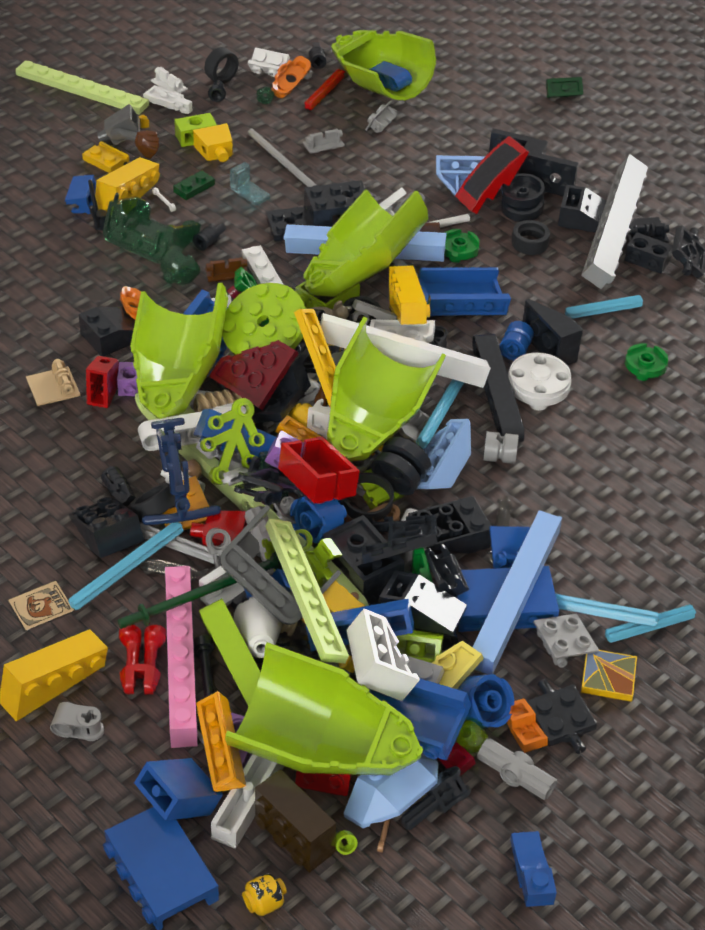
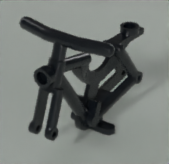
M257 456L252 458L247 473L239 472L238 478L244 480L245 483L236 485L234 488L236 493L253 496L255 502H262V504L268 506L272 503H279L283 491L293 492L299 498L305 496L286 476L280 475L275 467L267 466V468L259 470L261 459ZM266 487L268 491H255L251 489ZM344 499L338 500V502L343 505Z

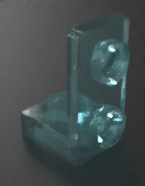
M243 162L230 169V186L232 190L256 206L270 199L269 193L250 181L249 164Z

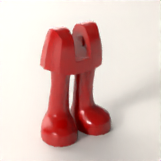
M131 625L119 629V640L126 647L127 651L126 666L120 671V680L125 694H134L135 679H144V694H154L161 672L156 668L157 652L167 638V631L164 627L160 625L146 627L144 631V664H139L142 642L140 628L136 625Z

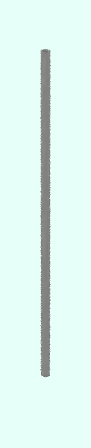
M253 128L248 130L249 136L307 187L316 185ZM401 259L393 261L396 266H408Z

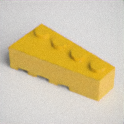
M139 157L97 179L95 196L98 210H106L110 215L115 193H119L114 214L115 223L158 182L160 177L159 164Z
M389 266V308L395 313L401 325L427 324V317H430V305L426 302L414 266Z
M89 629L4 664L0 688V704L17 722L104 667L108 647Z

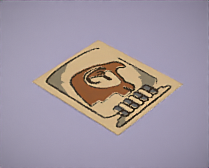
M56 581L8 600L25 630L74 611Z

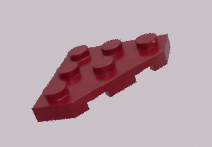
M279 340L270 342V345L264 347L257 346L241 351V354L221 357L209 377L242 398L250 400L253 405L263 410L299 354L296 350Z

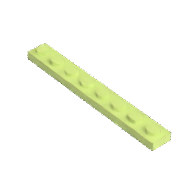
M25 60L16 68L17 76L122 109L130 104L138 115L149 106V100L138 95L126 93L125 91L57 71Z
M268 519L265 525L321 661L345 664L349 654L291 522Z

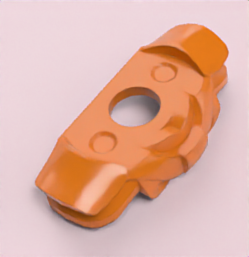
M297 56L293 61L289 60L287 63L282 64L275 75V81L271 88L272 93L278 98H284L290 94L309 72L311 62L303 56ZM293 75L296 77V81L288 82L286 77Z
M123 286L120 292V300L126 313L136 320L141 291L136 288Z

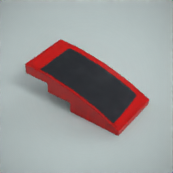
M508 136L480 161L466 178L455 197L471 212L478 214L487 198L493 200L502 184L510 185L529 151L512 137Z

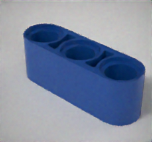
M386 61L369 69L378 73L380 81L385 88L395 92L412 83V76L407 69Z

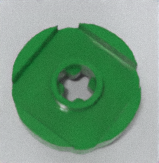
M452 229L445 232L447 236L444 255L449 257L451 262L458 263L461 260L478 256L480 240L476 234L468 231V234L462 233L461 229Z
M640 343L628 349L624 364L632 374L636 375L637 379L646 381L649 378H656L666 373L668 355L658 346L654 345V348L647 347L645 343Z

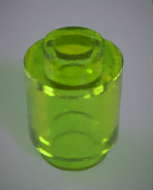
M464 721L456 741L469 752L476 753L479 752L488 736L486 731L475 722Z

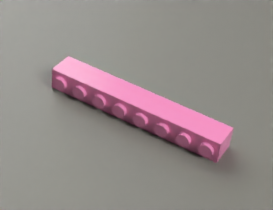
M190 566L165 567L166 600L191 591ZM192 601L166 611L171 748L198 746Z

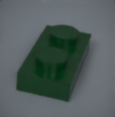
M582 77L546 79L547 98L582 96Z
M201 170L173 185V192L188 200L214 186L215 178Z

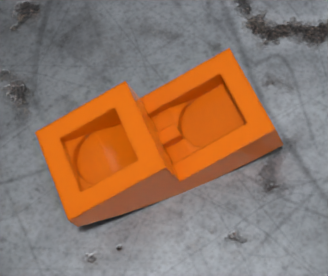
M524 698L514 701V706H511L509 713L512 715L507 721V725L522 751L526 753L548 746V737L536 723V713Z

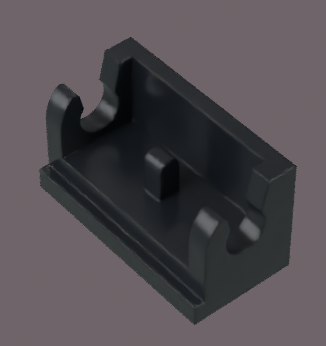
M440 545L442 553L439 555H435L430 548L425 550L428 563L441 589L454 597L470 590L454 554H450L445 545Z

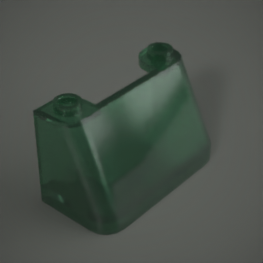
M139 197L109 201L103 228L104 238L108 242L155 263L164 264L170 262L193 241V236L200 232L201 224L193 220H187L181 226H166L150 219L151 207L146 200Z

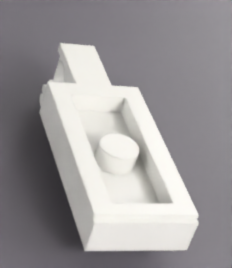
M156 85L143 94V97L153 104H158L168 109H175V111L180 110L181 113L185 114L193 111L192 101L185 99L183 94Z

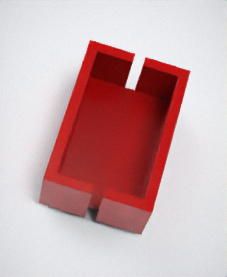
M323 436L304 439L302 458L300 457L302 449L301 440L281 443L278 469L314 504L331 501L333 498L342 500L346 497L356 496L360 470Z

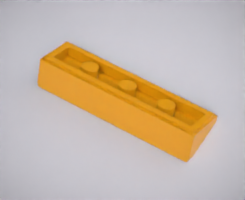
M217 691L196 702L214 792L246 786L239 749L227 745L225 740L227 731L235 733L229 701Z

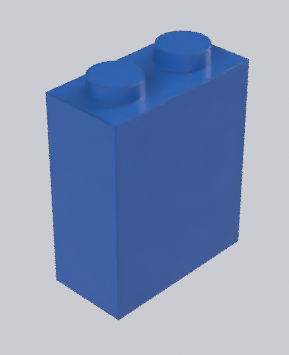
M192 758L146 762L134 782L165 821L211 815L223 796L221 791H213L210 778Z

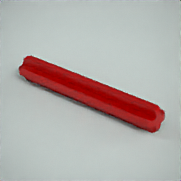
M337 69L304 102L305 109L311 111L345 77V71Z

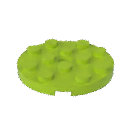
M262 283L248 288L239 294L226 310L222 333L223 340L233 355L241 354V351L257 346L264 347L270 345V342L277 340L295 349L303 339V335L294 312L298 309H306V306L296 291L283 284ZM268 318L269 323L261 327L259 323Z

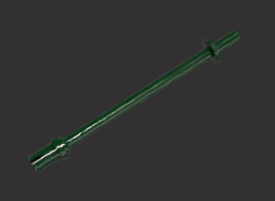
M276 552L271 554L269 560L258 564L265 571L273 568L283 570ZM229 575L148 608L141 603L138 605V612L118 619V625L120 629L142 621L145 626L150 625V618L238 582Z

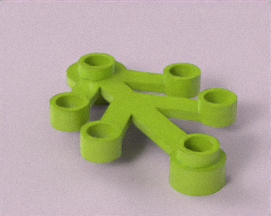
M246 398L235 400L230 411L219 416H211L208 419V426L212 430L221 429L224 423L234 419L230 429L214 437L204 438L200 442V447L204 452H211L215 450L217 445L226 442L219 465L213 467L209 472V479L215 485H223V479L219 478V472L226 473L229 471L228 467L235 447H237L242 458V466L249 469L247 458L249 457L252 460L254 455L250 454L241 433L243 424L250 436L249 444L251 446L260 447L264 444L265 438L261 433L257 432L252 420L254 406ZM242 406L246 407L245 414H243L241 411ZM214 419H217L219 422L217 427L213 425ZM255 436H258L259 438L258 444L254 442ZM207 440L211 443L210 449L205 446Z

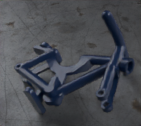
M184 418L151 422V428L156 429L162 469L164 472H169L170 493L175 496L177 513L144 516L142 518L144 525L196 520L217 515L221 512L219 505L188 511L190 502L187 499L186 493L190 491L188 462L182 461V479L178 451L182 450L181 436L175 430V426L185 424Z

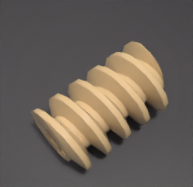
M227 389L222 390V392L214 391L213 394L211 392H206L205 394L198 393L194 399L193 408L195 412H201L203 409H212L213 407L234 403L235 400L242 397Z

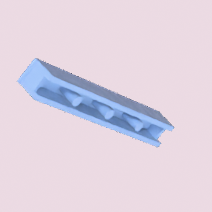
M287 224L284 234L286 253L319 255L321 252L319 247L322 243H326L328 239L326 234L332 227ZM418 232L396 259L444 262L447 233Z
M540 510L538 511L473 645V648L482 653L484 658L474 670L485 674L494 673L558 537L562 521L561 516L558 517Z

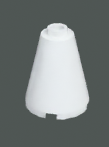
M253 596L249 597V600L241 602L234 612L233 620L250 653L255 657L264 658L266 643L276 645L283 623Z

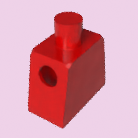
M97 356L86 368L87 405L109 407L118 388L119 361L117 359Z
M221 511L217 515L208 516L205 524L192 522L190 536L202 538V545L207 546L206 535L208 531L218 527L228 532L232 542L247 526L244 517L246 511ZM216 533L212 538L214 546H219L224 541L222 533Z

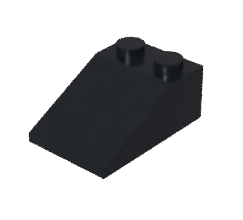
M531 299L525 300L522 322L527 323L533 329L534 335L531 341L533 346L540 353L550 354L561 359L567 366L576 363L583 334L581 326L567 315Z
M95 307L79 314L80 334L100 356L104 357L131 345L135 319L126 313L124 307Z

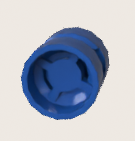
M514 321L509 324L499 344L501 354L505 358L515 361L518 357L526 354L534 335L530 325L522 321Z

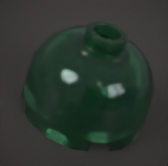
M170 245L160 259L162 277L169 284H190L200 274L201 268L193 257L189 254L187 257L181 253L183 249L175 245Z

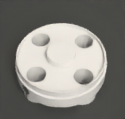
M528 353L522 355L512 363L508 373L514 397L528 404L534 410H544L547 406L563 401L570 391L571 372L569 367L561 359L550 354Z

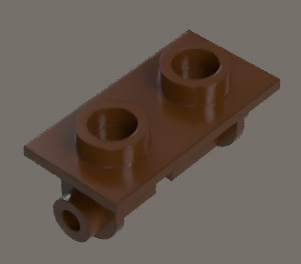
M242 257L228 259V265H225L224 260L209 261L205 268L208 282L234 279L235 271L238 268L242 267L247 271V259Z

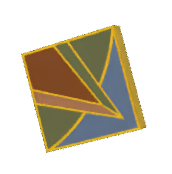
M603 650L586 654L581 693L632 702L637 656Z

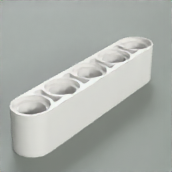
M232 406L213 410L224 414L230 411ZM244 406L241 407V411L243 414L246 413V408ZM202 411L148 420L141 423L138 427V433L143 448L148 451L159 450L156 429L151 428V422L174 418H184L185 420L184 425L175 426V430L181 436V446L198 443L200 438L193 434Z

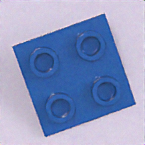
M490 526L494 569L512 567L531 527Z

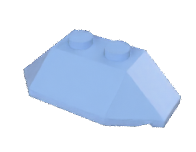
M436 155V175L455 196L466 178L485 156Z
M450 419L446 423L447 426L439 430L432 437L427 447L423 449L430 458L432 466L425 478L421 479L417 489H440L453 486L471 455L469 419Z
M422 753L421 758L417 762L393 775H360L357 777L343 813L344 817L364 829L369 827L371 823L383 822L400 816L438 783V761L428 758Z

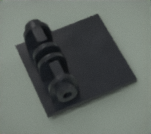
M659 217L635 218L629 225L630 231L627 235L629 241H631L636 233H640L669 243L666 234L669 233V225L661 223Z

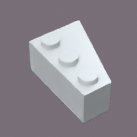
M363 609L347 629L357 683L361 686L364 685L368 689L403 701L420 679L417 673L412 674L409 670L407 655H401L396 646L399 641L387 619Z

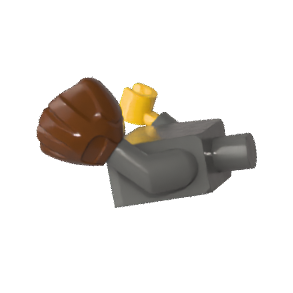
M130 104L105 119L104 129L97 133L100 141L106 142L110 139L114 145L125 140L134 141L139 152L148 159H151L159 148L157 132L140 131V128H149L148 117L145 115L138 117Z

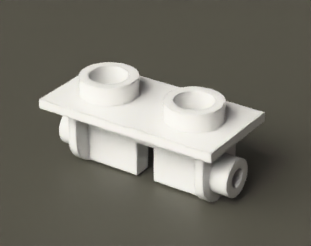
M163 67L155 69L156 77L151 79V82L157 86L177 93L188 90L187 87L183 86L180 78L169 74Z

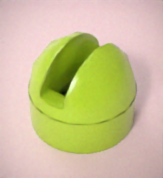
M348 830L336 833L335 848L342 855L354 852L358 844L354 834ZM344 838L347 842V845L343 846L341 841Z

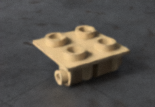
M60 359L53 361L52 370L26 376L37 406L81 396L69 367H65L64 361Z

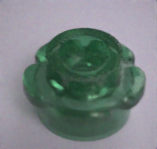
M269 87L257 90V100L262 104H269L274 98V92Z

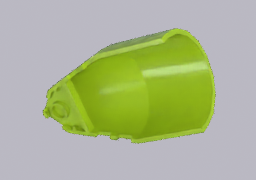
M376 30L353 31V35H338L336 43L331 45L335 57L353 82L363 89L391 99L405 101L416 97L427 87L434 74L436 55L433 40L404 31H397L396 34L384 31L383 34H377ZM386 61L407 69L412 76V83L395 92L385 88L380 81L378 73L369 69Z
M364 190L328 231L326 243H322L319 247L321 252L318 257H313L303 275L306 280V285L304 286L307 291L315 296L334 297L388 268L428 220V209L419 192L414 191L392 216L377 203L368 190Z
M218 283L213 312L201 315H184L169 311L157 305L145 291L141 292L130 347L134 357L133 365L137 374L136 382L140 402L157 419L178 416L184 413L217 360L228 303V295L223 283Z
M364 316L335 368L327 430V441L349 461L366 460L418 413L446 357L442 353L435 365L425 368L410 367L395 362L382 354L372 344L366 333L368 318Z
M268 642L265 645L260 677L246 715L236 733L227 731L225 735L226 743L229 746L302 773L393 775L417 762L423 752V748L420 746L414 733L411 720L384 700H379L369 692L367 687L361 686L351 679L346 671Z

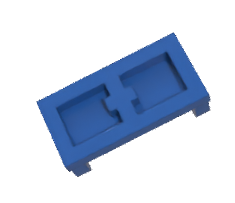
M94 175L73 176L65 198L66 204H77L79 208H72V213L91 214L90 206H93L88 180H92L94 191L96 192Z

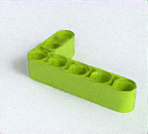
M221 598L200 609L199 613L249 708L261 672Z

